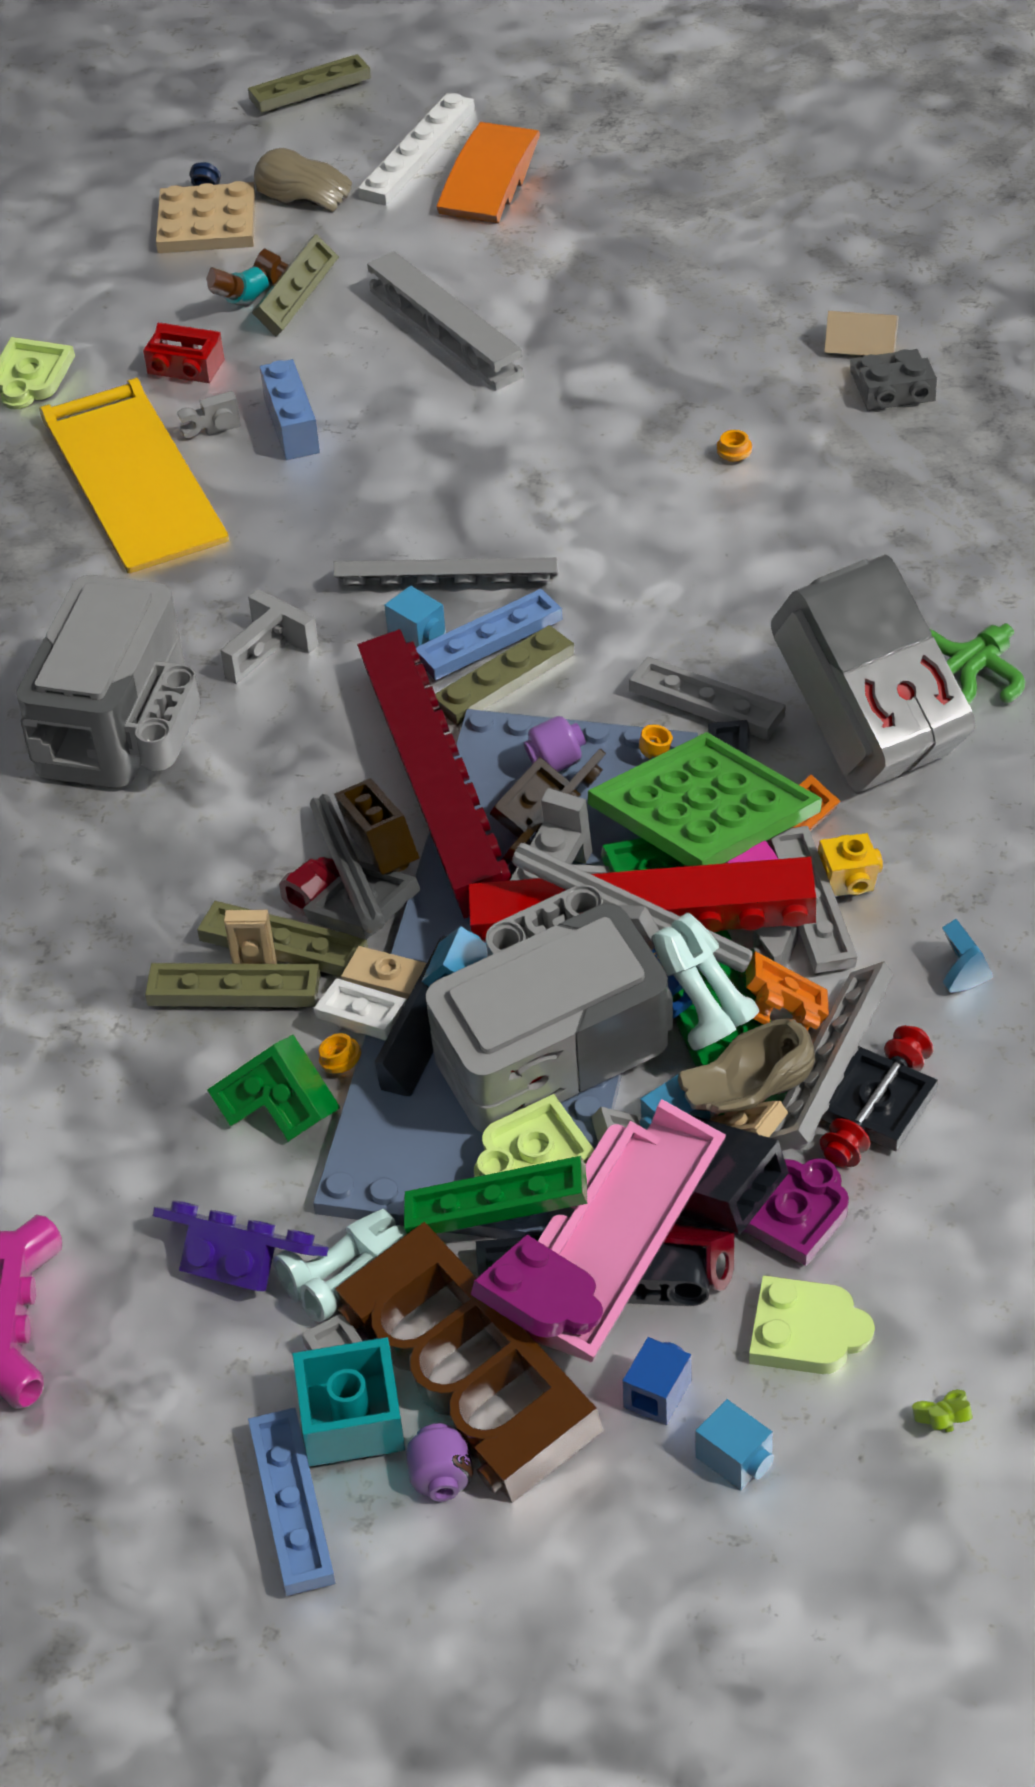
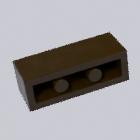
M371 778L334 794L350 837L382 875L388 872H401L411 862L420 859L403 813Z

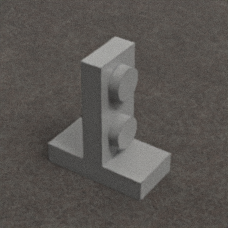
M257 589L248 597L252 619L251 625L220 650L225 679L237 684L286 642L307 653L313 651L319 645L315 617Z
M548 788L541 799L544 822L530 846L570 865L573 860L586 864L592 853L586 799ZM517 867L510 880L540 877Z

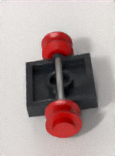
M903 1025L897 1027L893 1033V1039L888 1040L884 1046L886 1057L858 1046L857 1052L851 1058L844 1072L843 1080L837 1086L829 1101L828 1110L821 1117L822 1120L831 1123L829 1126L830 1132L823 1134L820 1138V1147L825 1158L832 1164L839 1167L857 1166L861 1160L860 1153H864L869 1149L870 1141L897 1152L937 1092L938 1079L919 1072L924 1067V1059L931 1057L934 1051L933 1044L925 1031L915 1026Z

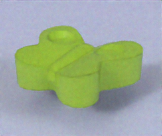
M960 1389L948 1392L944 1399L937 1403L917 1401L912 1405L914 1420L918 1423L931 1424L934 1430L945 1429V1432H952L955 1430L953 1423L967 1422L973 1418L966 1392Z

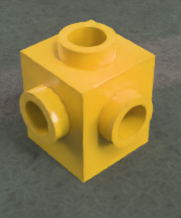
M868 833L841 835L836 838L819 841L818 854L835 897L850 894L860 895L865 892L874 891L878 873H881L883 869V861L879 849L873 848Z

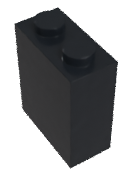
M691 1115L722 1132L726 1137L679 1216L740 1235L789 1173L779 1140Z

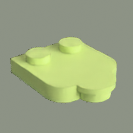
M11 337L0 355V394L3 404L10 409H22L32 404L34 400H43L52 396L58 389L75 358L73 346Z
M552 1094L491 1123L484 1130L482 1135L484 1151L479 1155L475 1163L474 1176L478 1177L581 1156L586 1164L594 1148L557 1097Z
M763 1275L749 1350V1364L817 1374L834 1373L844 1366L848 1354L858 1353L871 1343L875 1331L873 1319L865 1311L854 1308L851 1295L842 1287Z

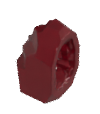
M323 856L316 860L309 859L294 872L287 873L279 883L283 901L291 909L306 916L303 908L340 876L333 859Z

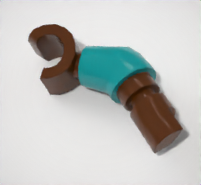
M264 248L258 254L253 267L241 273L235 272L230 274L211 267L206 277L207 287L211 293L223 296L229 303L246 305L252 303L268 288L269 284L273 286L289 264L281 261L279 255Z

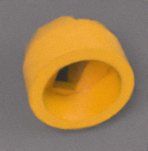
M647 725L642 729L639 738V749L648 759L657 757L669 751L673 736L663 726Z

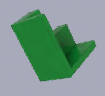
M294 1034L273 1044L207 1089L230 1126L239 1123L265 1105L288 1142L340 1109V1105Z

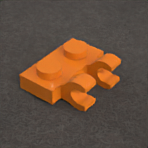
M756 951L753 953L746 969V988L756 996L755 1003L759 1008V1013L753 1019L762 1024L769 1023L773 1007L779 1011L783 1007L793 1016L792 1019L802 1024L807 1031L810 1027L817 1030L829 1015L827 989Z

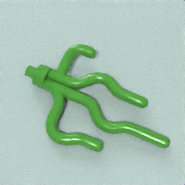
M1004 623L1000 627L990 625L980 632L976 638L964 643L952 642L930 629L931 635L934 637L942 654L951 657L946 662L953 675L962 668L960 677L961 690L969 705L976 697V675L984 667L989 668L1010 683L1000 693V699L1003 703H1012L1022 694L1025 689L1023 674L999 657L1009 649V639L1014 635V630L1009 624Z

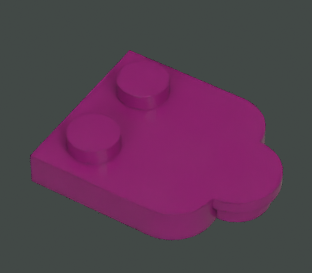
M785 1159L789 1172L743 1231L802 1265L807 1266L846 1219L849 1197L847 1191L841 1186L842 1179L839 1171L830 1161L812 1159L802 1164L795 1160Z
M529 1235L521 1239L474 1280L471 1291L472 1296L528 1332L540 1337H555L565 1330L573 1334H586L599 1324L603 1314L602 1304L594 1296L596 1283L593 1277Z

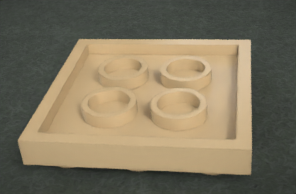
M235 181L230 184L213 185L204 183L199 186L181 187L174 185L168 188H160L156 235L157 252L170 253L254 247L255 183Z

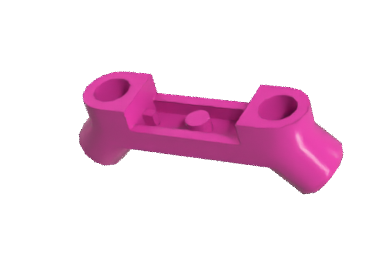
M35 1215L16 1231H0V1396L14 1409L31 1406L39 1399L44 1388V1379L41 1372L21 1354L22 1345L28 1344L31 1336V1323L27 1315L28 1305H34L36 1300L35 1278L32 1277V1273L62 1251L63 1242L58 1228L49 1218L42 1215Z

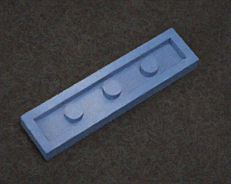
M539 589L416 647L421 661L419 664L423 663L425 670L434 680L440 679L528 637L548 625L551 626L563 620L562 608L542 589Z
M296 1408L248 1418L286 1596L336 1584Z

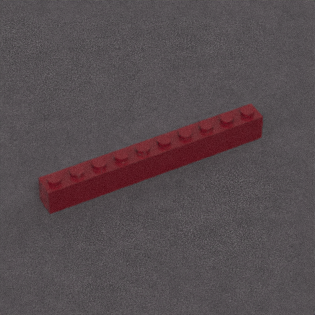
M401 629L359 643L357 646L462 916L465 919L470 917L469 884L510 881L512 877L505 859L498 862L496 858L502 856L494 833L488 835L485 833L490 831L491 828L483 807L475 809V806L480 805V801L473 782L464 783L470 780L462 757L454 759V757L460 755L452 733L444 735V733L450 730L442 709L434 711L440 708L433 687L425 688L430 685L423 663L415 665L421 662L413 641L406 643Z

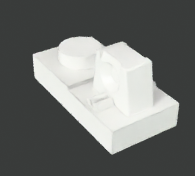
M336 978L313 1009L317 1019L331 1022L337 1025L339 1029L343 1028L355 1032V1034L362 1033L386 1041L407 999Z

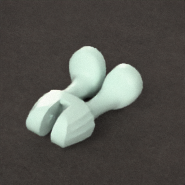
M686 913L672 922L671 927H664L652 935L655 950L666 975H674L690 997L697 1011L699 1022L688 1035V1042L693 1050L704 1048L734 1032L737 1026L750 1021L759 1013V1008L752 998L743 996L735 988L715 959L713 952L719 948V943L690 913ZM697 968L702 972V974L706 977V979L712 986L721 1003L722 1008L719 1006V1004L716 1002V1000L708 990Z
M385 1209L365 1216L345 1228L346 1235L328 1250L327 1256H318L315 1259L304 1262L296 1253L284 1250L273 1257V1265L281 1284L296 1303L300 1300L302 1301L303 1308L311 1319L321 1323L332 1317L336 1311L337 1302L340 1300L335 1288L407 1235L404 1228L396 1225L395 1219ZM357 1257L351 1265L326 1282L323 1281L335 1270Z

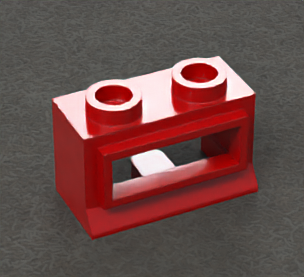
M159 322L157 323L155 333L143 350L147 374L210 383L225 360L221 332ZM167 340L181 342V346L168 345Z

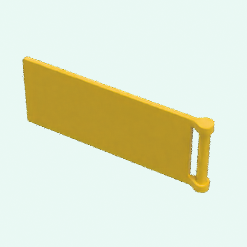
M138 377L127 380L125 385L51 407L48 404L39 407L45 427L49 429L127 573L137 572L229 541L228 532L147 398Z

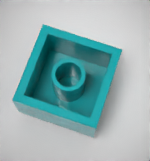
M388 1337L292 1353L302 1433L309 1467L406 1450Z

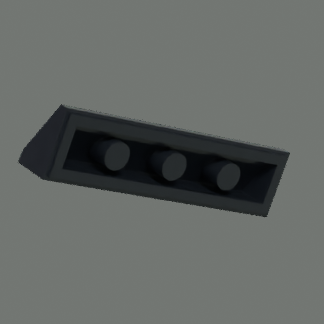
M445 935L439 939L375 1060L379 1086L383 1091L411 1096L434 1053L426 1003V992L429 986L424 984L422 979L439 942L447 937Z

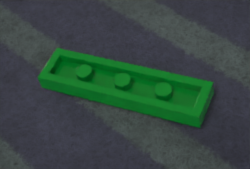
M581 1156L405 1191L404 1230L408 1234L425 1221L438 1234L588 1204L586 1165Z

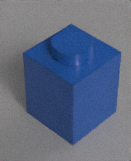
M647 1337L622 1380L623 1408L668 1425L692 1382L691 1354L685 1352L674 1343H662Z

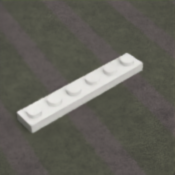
M447 93L358 187L359 199L387 206L474 112V99L463 97L457 93Z

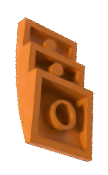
M480 122L465 143L448 176L436 206L438 213L499 224L505 204H511L517 185L522 186L540 136L539 130Z

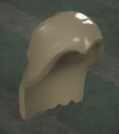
M276 148L266 152L259 159L254 170L256 190L284 203L305 199L334 212L338 205L342 203L343 198L348 197L352 189V181L333 166L325 162L307 159L296 151L287 148Z
M777 1019L736 1036L717 1060L708 1065L681 1071L678 1074V1082L681 1089L686 1092L684 1097L692 1109L710 1111L717 1114L751 1109L762 1103L769 1096L789 1091L804 1082L810 1075L815 1063L814 1046L809 1032L802 1024L797 1023L795 1019Z

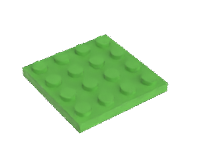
M708 732L588 790V805L687 866L725 863L765 840L767 841L820 813L822 804L821 797Z

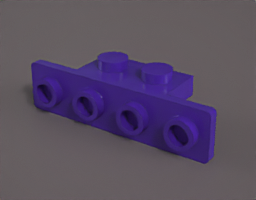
M172 1200L170 1208L154 1207L152 1214L154 1217L188 1225L179 1271L254 1291H266L275 1247L303 1255L327 1256L329 1247L313 1243L314 1234L288 1229L287 1235L284 1236L274 1233L276 1225L257 1220H248L247 1226L236 1224L237 1215L216 1210H210L209 1216L197 1214L199 1206L191 1203Z

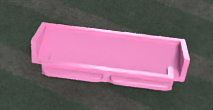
M662 1099L647 1130L632 1121L629 1122L627 1127L614 1124L607 1129L585 1164L588 1204L571 1207L575 1211L570 1218L565 1215L554 1216L538 1242L582 1268L593 1277L596 1283L594 1296L603 1307L602 1318L599 1324L586 1334H573L565 1330L555 1337H540L525 1330L537 1343L589 1362L594 1360L724 1142L725 1134Z

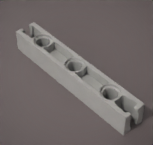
M395 251L367 264L368 272L375 274L379 278L378 280L374 278L369 282L370 292L496 391L524 377L523 368L512 363L523 357L522 349Z

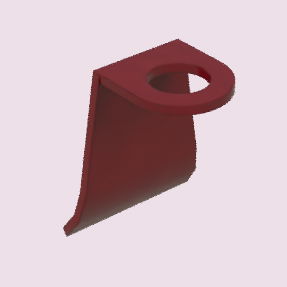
M676 1221L663 1243L707 1246V1278L712 1289L717 1291L726 1289L734 1271V1233L689 1226ZM723 1253L725 1257V1270L722 1277L718 1279L716 1263L719 1255Z

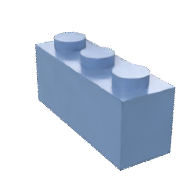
M278 360L271 364L261 365L260 373L264 400L285 459L290 460L320 453L316 419L294 360Z

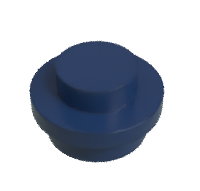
M195 163L190 168L189 176L193 186H199L204 183L213 185L220 183L221 173L211 163Z

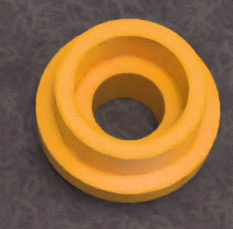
M728 430L721 435L720 440L717 442V454L730 462H739L752 453V442L749 440L748 435L741 430Z
M337 1033L327 1037L319 1046V1063L327 1073L347 1072L354 1067L361 1057V1048L358 1042L344 1033Z

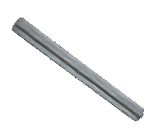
M521 843L513 855L512 862L515 866L565 890L578 885H590L601 892L603 904L646 906L659 930L664 927H671L672 922L680 917L525 843ZM708 930L719 943V948L713 952L717 962L738 972H744L751 961L752 951Z

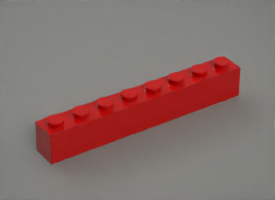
M811 856L591 874L680 917L690 913L707 930L714 933L724 930H756L762 927L775 926L798 927L804 924L816 923V891ZM542 878L469 884L471 932L478 935L486 943L487 931L495 923L566 890Z

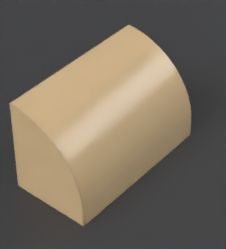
M828 311L824 353L879 355L895 352L899 316Z

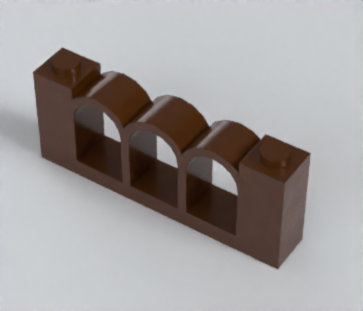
M424 1221L335 1288L342 1304L337 1311L356 1331L360 1328L369 1340L388 1337L392 1364L398 1369L411 1371L418 1390L427 1406L437 1413L451 1416L455 1429L466 1438L470 1446V1453L478 1458L481 1466L476 1471L484 1484L493 1493L500 1489L513 1503L602 1433L604 1429L597 1407L521 1326L471 1295L474 1280L477 1278ZM445 1286L463 1304L425 1334L415 1339L402 1340L391 1336L394 1327L401 1319ZM484 1328L502 1347L499 1352L473 1372L455 1383L439 1384L429 1380L432 1370L442 1360ZM523 1372L543 1392L540 1397L513 1418L495 1429L481 1430L473 1428L468 1424L471 1415L479 1406Z

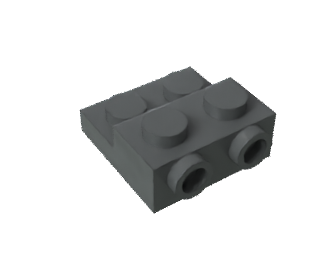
M904 349L898 352L879 355L870 354L850 359V371L867 411L936 401L937 377L928 358H922L918 349Z

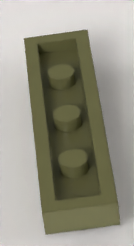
M358 54L249 87L248 95L251 102L261 113L265 111L271 112L278 107L290 103H300L306 98L319 94H329L333 90L345 86L357 85L361 81L371 78L370 67Z
M315 234L307 241L253 310L252 314L276 337L285 329L339 256Z
M548 625L437 692L435 695L440 708L436 710L442 709L444 716L456 726H459L464 721L467 709L483 711L575 655L574 643Z
M214 901L197 929L199 941L229 948L224 924L225 910L251 909ZM269 914L277 961L289 964H319L320 972L341 977L358 946L368 948L367 940L339 931Z
M151 963L145 997L147 1006L315 1007L320 981L319 964Z

